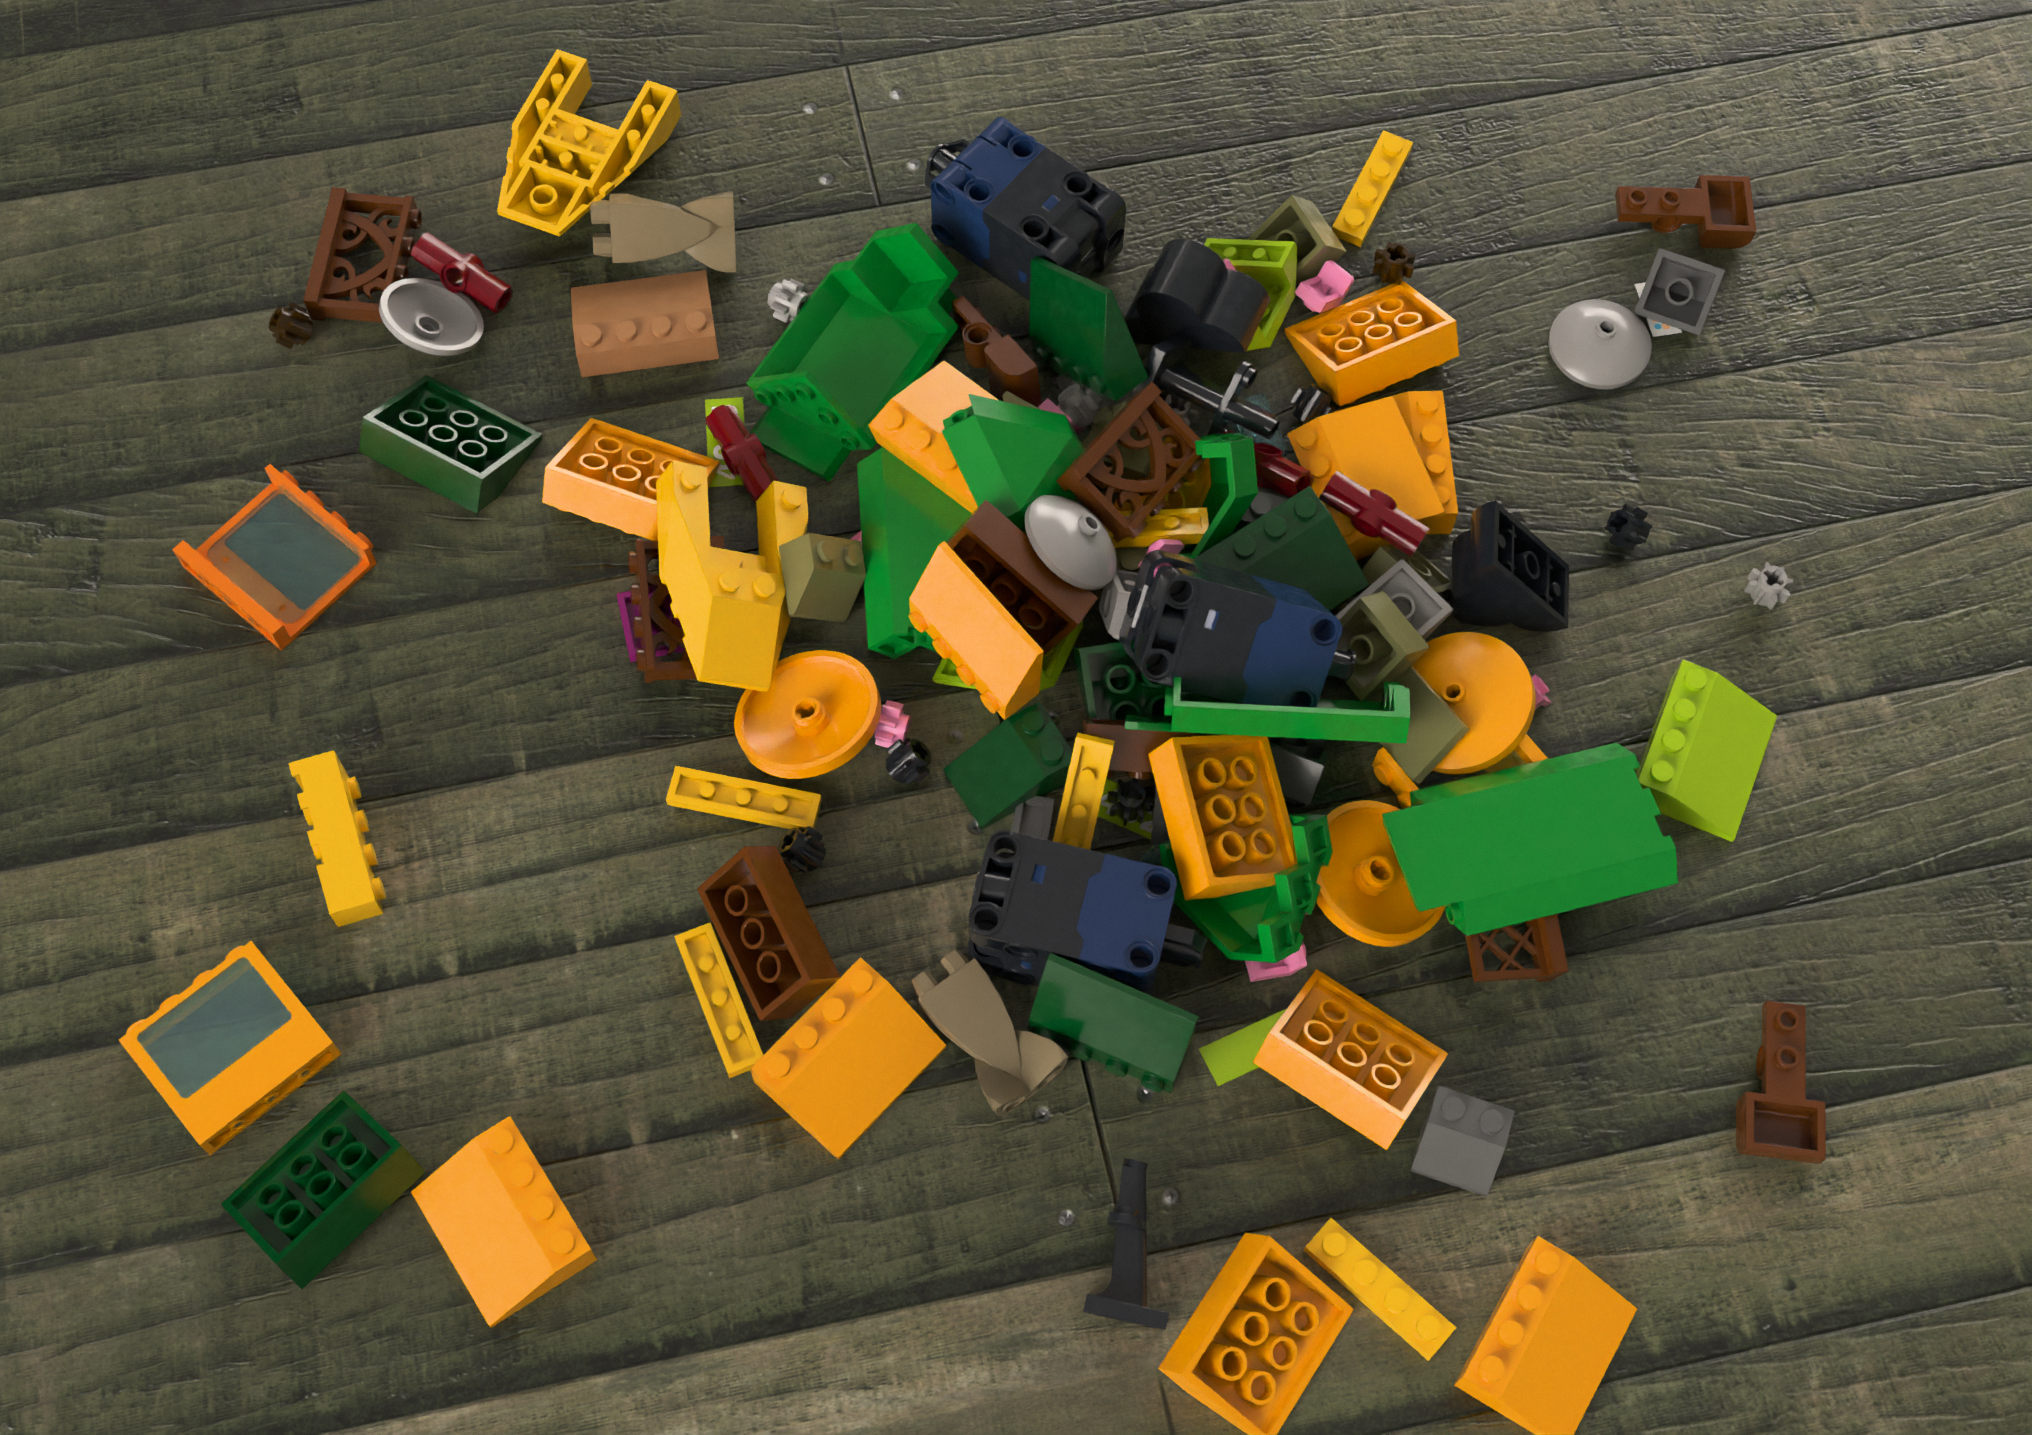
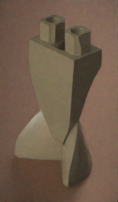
M733 191L698 198L681 207L630 194H610L609 200L591 202V223L610 224L611 233L593 234L594 255L612 257L613 263H631L657 259L685 250L694 259L714 270L726 273L736 272Z
M954 949L940 961V966L948 975L946 979L938 984L931 973L926 970L913 978L911 985L919 999V1010L929 1023L975 1058V1071L983 1094L996 1115L1002 1116L1016 1109L1052 1082L1064 1069L1068 1056L1060 1046L1048 1038L1032 1032L1014 1030L1004 1003L984 969L975 958L969 961L960 951Z

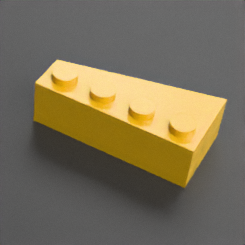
M334 750L288 763L292 777H295L303 790V793L297 794L300 808L303 810L308 825H313L314 828L307 831L316 859H321L322 862L317 864L316 867L330 916L336 925L340 927L383 914L380 900L386 899V894L381 878H374L372 866L378 865L372 843L366 844L364 833L370 831L364 810L358 811L356 799L362 797L356 777L349 778Z

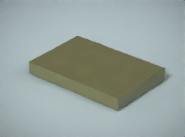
M1411 666L1405 673L1392 681L1399 682V685H1404V688H1409L1410 723L1406 744L1380 742V744L1412 781L1420 784L1470 729L1419 672ZM1383 688L1364 701L1381 702Z

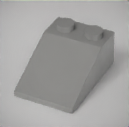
M1401 559L1335 616L1340 620L1359 598L1384 591L1425 641L1453 612V608L1417 572Z

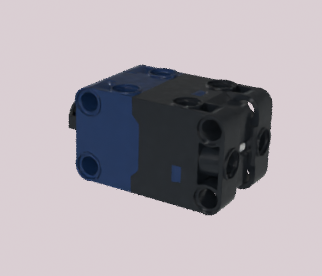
M1003 117L995 118L971 143L965 139L947 144L941 143L933 149L928 157L925 185L931 189V229L935 237L1029 301L1031 259L1035 256L1087 278L1093 271L1102 272L1123 249L1126 204L1123 198L1116 191L1107 188ZM960 152L958 156H956L953 153ZM936 170L940 174L938 176H935L931 173V171Z
M1163 550L1151 551L1144 557L1134 588L1129 596L1127 610L1119 632L1120 645L1135 660L1136 666L1148 680L1174 687V677H1181V691L1203 694L1238 704L1317 708L1327 674L1339 677L1342 682H1347L1353 675L1356 666V653L1354 650L1348 649L1345 652L1336 649L1342 635L1341 622L1306 590ZM1169 563V566H1161L1154 577V570L1159 564ZM1136 636L1135 641H1134V645H1133V648H1132V647H1131V642H1132L1133 638Z
M1001 830L991 836L982 867H980L977 875L968 920V933L970 936L968 960L971 961L975 958L988 975L1005 978L1018 984L1039 987L1050 953L1151 996L1159 961L1185 968L1195 965V968L1199 969L1207 935L1203 934L1201 936L1195 930L1168 924L1177 887L1176 877L1170 869L1028 836L1010 830ZM1003 848L1010 849L1014 852H1000L998 855L995 854L998 850ZM977 949L980 953L990 956L982 957L975 952V950Z

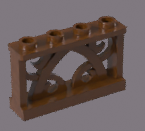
M332 187L303 299L311 320L325 321L327 317L383 323L379 313V302L376 304L361 302L358 299V292L364 290L365 295L373 300L371 294L375 290H381L383 293L390 284L409 278L407 265L409 257L413 258L411 253L413 246L416 244L414 235L416 229L419 230L422 225V211L417 209L413 196L406 195L405 198L347 193L346 188ZM354 212L370 213V216L366 219ZM384 215L400 216L398 227L393 229L388 227L392 222L391 218L384 219L378 226L375 224ZM347 233H353L356 237L352 241L345 240ZM369 237L378 245L385 257L373 268L357 276L352 264L346 259L341 258L342 253L359 248ZM340 270L347 271L349 273V280H346L345 275L336 278L337 272ZM349 295L351 298V301L333 300L336 298L346 297Z
M1153 382L1134 395L1056 480L1065 491L1070 489L1114 535L1112 538L1117 543L1127 536L1131 539L1137 537L1148 525L1144 519L1148 515L1151 517L1155 516L1167 504V501L1164 499L1166 494L1173 495L1187 481L1183 475L1187 471L1189 473L1195 471L1205 460V458H1202V455H1196L1195 441L1201 439L1159 396L1162 391ZM1154 420L1158 423L1162 430L1158 431V428ZM1130 429L1136 430L1137 438L1143 435L1145 439L1141 441L1134 440L1130 435ZM1171 437L1183 450L1182 457L1180 459L1173 458L1170 450L1175 449L1177 446L1172 443L1163 445L1161 438ZM1116 441L1123 447L1131 450H1141L1148 447L1151 465L1150 480L1138 481L1121 478L1123 458L1118 447L1115 445ZM1104 458H1109L1113 462V474H1109L1112 467L1105 466ZM1166 467L1169 468V469H1173V470L1166 476ZM1092 483L1104 488V493L1102 494ZM1113 492L1119 493L1117 504L1120 509L1124 507V501L1131 504L1132 512L1130 516H1123L1112 504ZM1143 495H1150L1144 502H1142V499L1140 497Z
M710 536V546L725 549L724 537ZM636 539L635 550L628 552L629 573H635L636 583H631V604L638 605L639 616H634L633 618L634 637L641 638L642 647L636 649L637 671H644L645 683H652L655 680L697 679L682 640L685 637L684 631L672 623L660 610L662 604L670 596L667 585L661 583L659 575H652L648 569V564L651 560L659 559L658 541ZM648 585L656 588V590L651 595L650 599L648 595ZM651 623L659 631V633H656L653 636ZM659 645H666L669 648L666 657L675 653L677 645L683 648L684 652L680 659L675 662H662L656 656L655 649Z

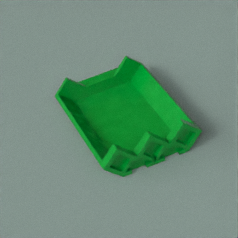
M881 446L879 450L857 463L861 540L866 572L864 590L868 649L895 660L918 646L937 653L932 644L934 640L926 631L919 632L911 623L908 616L910 614L909 598L938 545L944 541L946 542L972 513Z
M1174 677V687L1166 686L1164 716L1172 717L1127 715L1125 729L1406 744L1410 723L1409 688H1404V685H1399V682H1384L1381 702L1319 699L1317 708L1238 704L1203 694L1181 692V677Z
M1613 743L1410 791L1411 805L1408 808L1384 813L1382 816L1384 827L1416 909L1421 912L1445 906L1446 916L1450 924L1456 926L1466 936L1677 884L1676 847L1671 836L1663 837L1655 817L1660 816L1661 813L1650 788L1642 789L1635 770H1638L1640 765L1635 754L1620 744Z

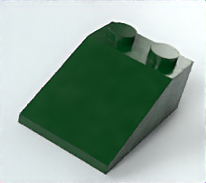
M1039 701L1004 720L943 768V771L982 830L1015 812V807L1022 803L1026 805V801L1035 796L1043 797L1065 785L1073 751Z

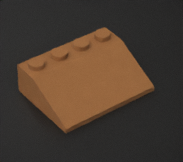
M706 270L571 288L574 342L582 377L719 359Z

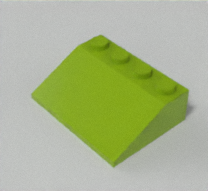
M1682 659L1670 680L1640 761V768L1636 772L1642 789L1650 788L1661 814L1733 842L1777 715L1719 673Z

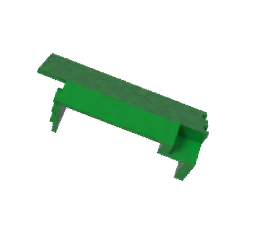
M917 223L877 230L855 260L835 263L746 382L755 392V398L763 405L768 406L767 410L750 431V434L754 433L764 448L828 482L831 481L851 451L868 450L875 446L877 442L868 425L894 396L926 374L959 327L949 316L953 309L952 301L957 299V297L948 288L959 272Z

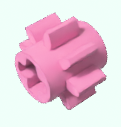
M887 700L886 704L883 705L879 723L874 732L876 745L889 748L898 739L904 741L907 738L911 716L904 714V704Z

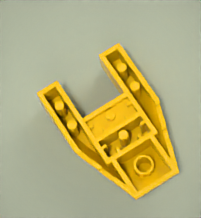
M557 49L512 123V139L507 151V168L502 180L497 209L498 215L560 237L590 210L591 202L601 201L668 140L681 117L678 91L647 80L619 129L575 115L592 86L587 59Z
M672 460L656 481L659 577L661 583L667 585L672 599L670 607L674 618L680 620L685 634L682 640L696 678L700 682L767 692L773 679L791 619L788 613L779 546L806 534L808 524L807 489L799 485L773 481L756 501L759 555L711 547L707 467Z

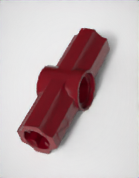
M429 232L421 235L413 246L411 255L414 257V260L439 275L443 286L448 291L453 293L463 291L496 314L501 312L511 300L513 294L511 286L485 270L484 264L477 255L472 253L462 255Z
M723 404L714 408L710 415L705 418L706 425L721 447V453L729 471L733 476H739L756 504V501L773 481L780 482V480L768 464L765 450L758 437L754 433L750 434L732 405L725 406Z
M1226 431V432H1223V434L1235 433V432H1233V431ZM1253 442L1257 487L1272 488L1291 498L1308 486H1312L1313 478L1310 476V471L1282 457L1281 449L1270 444Z
M1338 471L1333 474L1319 497L1321 501L1350 518L1351 524L1360 533L1371 538L1380 537L1411 557L1430 529L1399 510L1396 502L1386 493L1376 489L1369 491Z

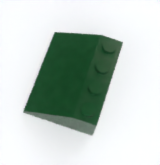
M1038 256L1031 259L1029 337L1034 345L1032 352L1038 363L1042 366H1048L1059 375H1065L1073 379L1078 385H1085L1096 394H1102L1114 401L1119 400L1148 379L1113 291Z
M425 375L362 417L359 452L395 470L406 478L412 479L433 490L435 493L462 505L464 508L478 513L499 497L541 442L543 434Z
M1310 486L1194 558L1195 560L1302 588L1329 611H1332L1369 587L1368 581L1333 517Z
M1133 638V640H1132V642H1131V647H1132V648H1133V645H1134L1135 638ZM1119 640L1073 647L1086 718L1126 720L1127 715L1172 717L1164 716L1166 686L1169 685L1148 680L1136 666L1135 660L1120 645Z
M1050 953L1029 1017L1028 1031L1068 1048V1052L1080 1060L1090 1061L1091 1058L1105 1064L1104 1068L1112 1074L1125 1077L1126 1074L1141 1080L1140 1083L1151 1091L1160 1093L1165 1090L1171 1093L1188 1055L1199 1016Z
M343 1090L226 1198L221 1205L272 1261L303 1289L426 1171L385 1128Z

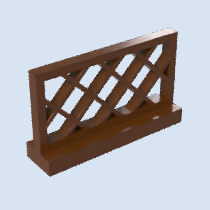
M1557 914L1526 921V929L1522 935L1511 925L1491 930L1488 936L1483 933L1470 936L1465 935L1474 982L1537 979V982L1552 981L1568 972ZM1500 929L1516 942L1508 954L1492 941ZM1521 947L1532 955L1534 969H1525L1513 959ZM1486 949L1502 961L1497 971H1484L1482 954Z

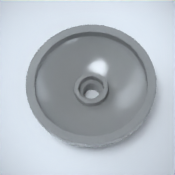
M408 278L396 281L384 290L379 302L380 317L388 330L399 341L422 353L435 356L463 354L473 349L479 343L483 334V318L475 304L461 292L453 293L448 291L438 281L423 278Z
M1601 299L1583 300L1566 307L1555 318L1548 338L1551 357L1562 373L1581 385L1595 389L1619 388L1636 380L1645 370L1652 350L1651 338L1642 320L1628 308L1615 302Z
M1056 495L1040 496L1028 506L1024 519L1027 536L1037 555L1052 572L1067 583L1085 590H1098L1104 588L1112 581L1117 571L1116 550L1104 525L1091 511L1074 500Z

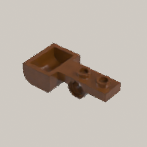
M1700 175L1694 188L1618 186L1615 193L1618 222H1651L1652 228L1660 233L1673 232L1679 229L1682 224H1697L1699 244L1702 248H1740L1749 244L1756 233L1750 176Z
M964 296L953 300L954 321L962 332L966 361L969 365L976 368L987 367L991 395L999 401H1003L1002 396L1008 391L1038 408L1042 401L1037 365L1009 335L1003 337L997 326H991L985 320L981 309L977 305L972 306Z
M1766 1001L1762 1005V1044L1759 1047L1756 1060L1757 1077L1762 1079V1093L1746 1091L1737 1101V1151L1739 1154L1821 1164L1826 1160L1825 1102L1806 1099V1006Z

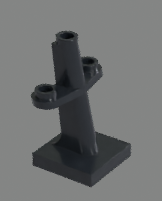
M1182 332L1152 347L1144 366L1148 379L1135 387L1131 399L1149 383L1153 382L1162 391L1159 396L1163 400L1165 392L1168 391L1214 413L1215 416L1208 435L1223 434V432L1230 431L1226 427L1228 421H1231L1268 440L1273 437L1280 423L1275 419L1276 415L1239 396L1243 388L1248 389L1257 377L1258 371L1254 369L1253 363L1244 361L1237 369L1226 390L1192 372L1184 365L1194 338Z
M1124 1158L1119 1204H1115L1113 1212H1109V1216H1107V1225L1116 1227L1111 1281L1103 1292L1096 1295L1087 1294L1083 1312L1163 1331L1166 1330L1169 1313L1147 1308L1146 1171L1148 1163Z

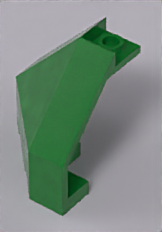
M968 394L972 406L958 410L950 417L942 420L945 428L942 430V433L977 506L979 507L986 499L1027 535L1024 520L1028 506L1035 499L1044 495H1056L1074 501L1077 500L1070 489L1065 491L1056 480L1085 448L1066 415Z
M1241 433L1210 434L1200 436L1201 440L1195 441L1196 455H1202V458H1209L1211 487L1202 507H1207L1209 527L1198 544H1186L1177 555L1194 559L1228 538L1258 494L1252 437L1241 435Z
M1288 814L1292 827L1297 863L1274 874L1276 885L1217 898L1185 900L1170 840L1159 844L1162 865L1170 869L1177 880L1173 902L1229 959L1277 963L1300 950L1304 935L1299 931L1304 916L1312 914L1321 888L1316 883L1321 866H1328L1333 853L1327 815Z

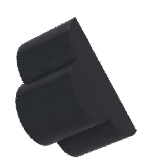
M1174 239L1164 245L1154 267L1147 271L1124 320L1134 343L1157 345L1184 332L1194 338L1191 348L1246 353L1271 299L1265 288L1258 281L1244 273L1227 269L1221 257L1209 247L1193 240Z
M1496 500L1485 503L1472 513L1471 530L1458 535L1452 543L1450 606L1453 608L1452 615L1462 622L1477 626H1499L1513 623L1520 628L1531 631L1549 632L1568 628L1569 565Z

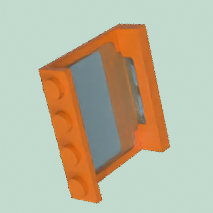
M269 464L265 467V470L272 483L196 550L184 540L172 550L181 565L282 651L372 569L377 562L371 551L374 546L363 533L357 532L354 534L348 529V523L336 511H333L331 514L323 508V502L312 491L303 492L299 488L300 485L288 471L284 470L280 473Z

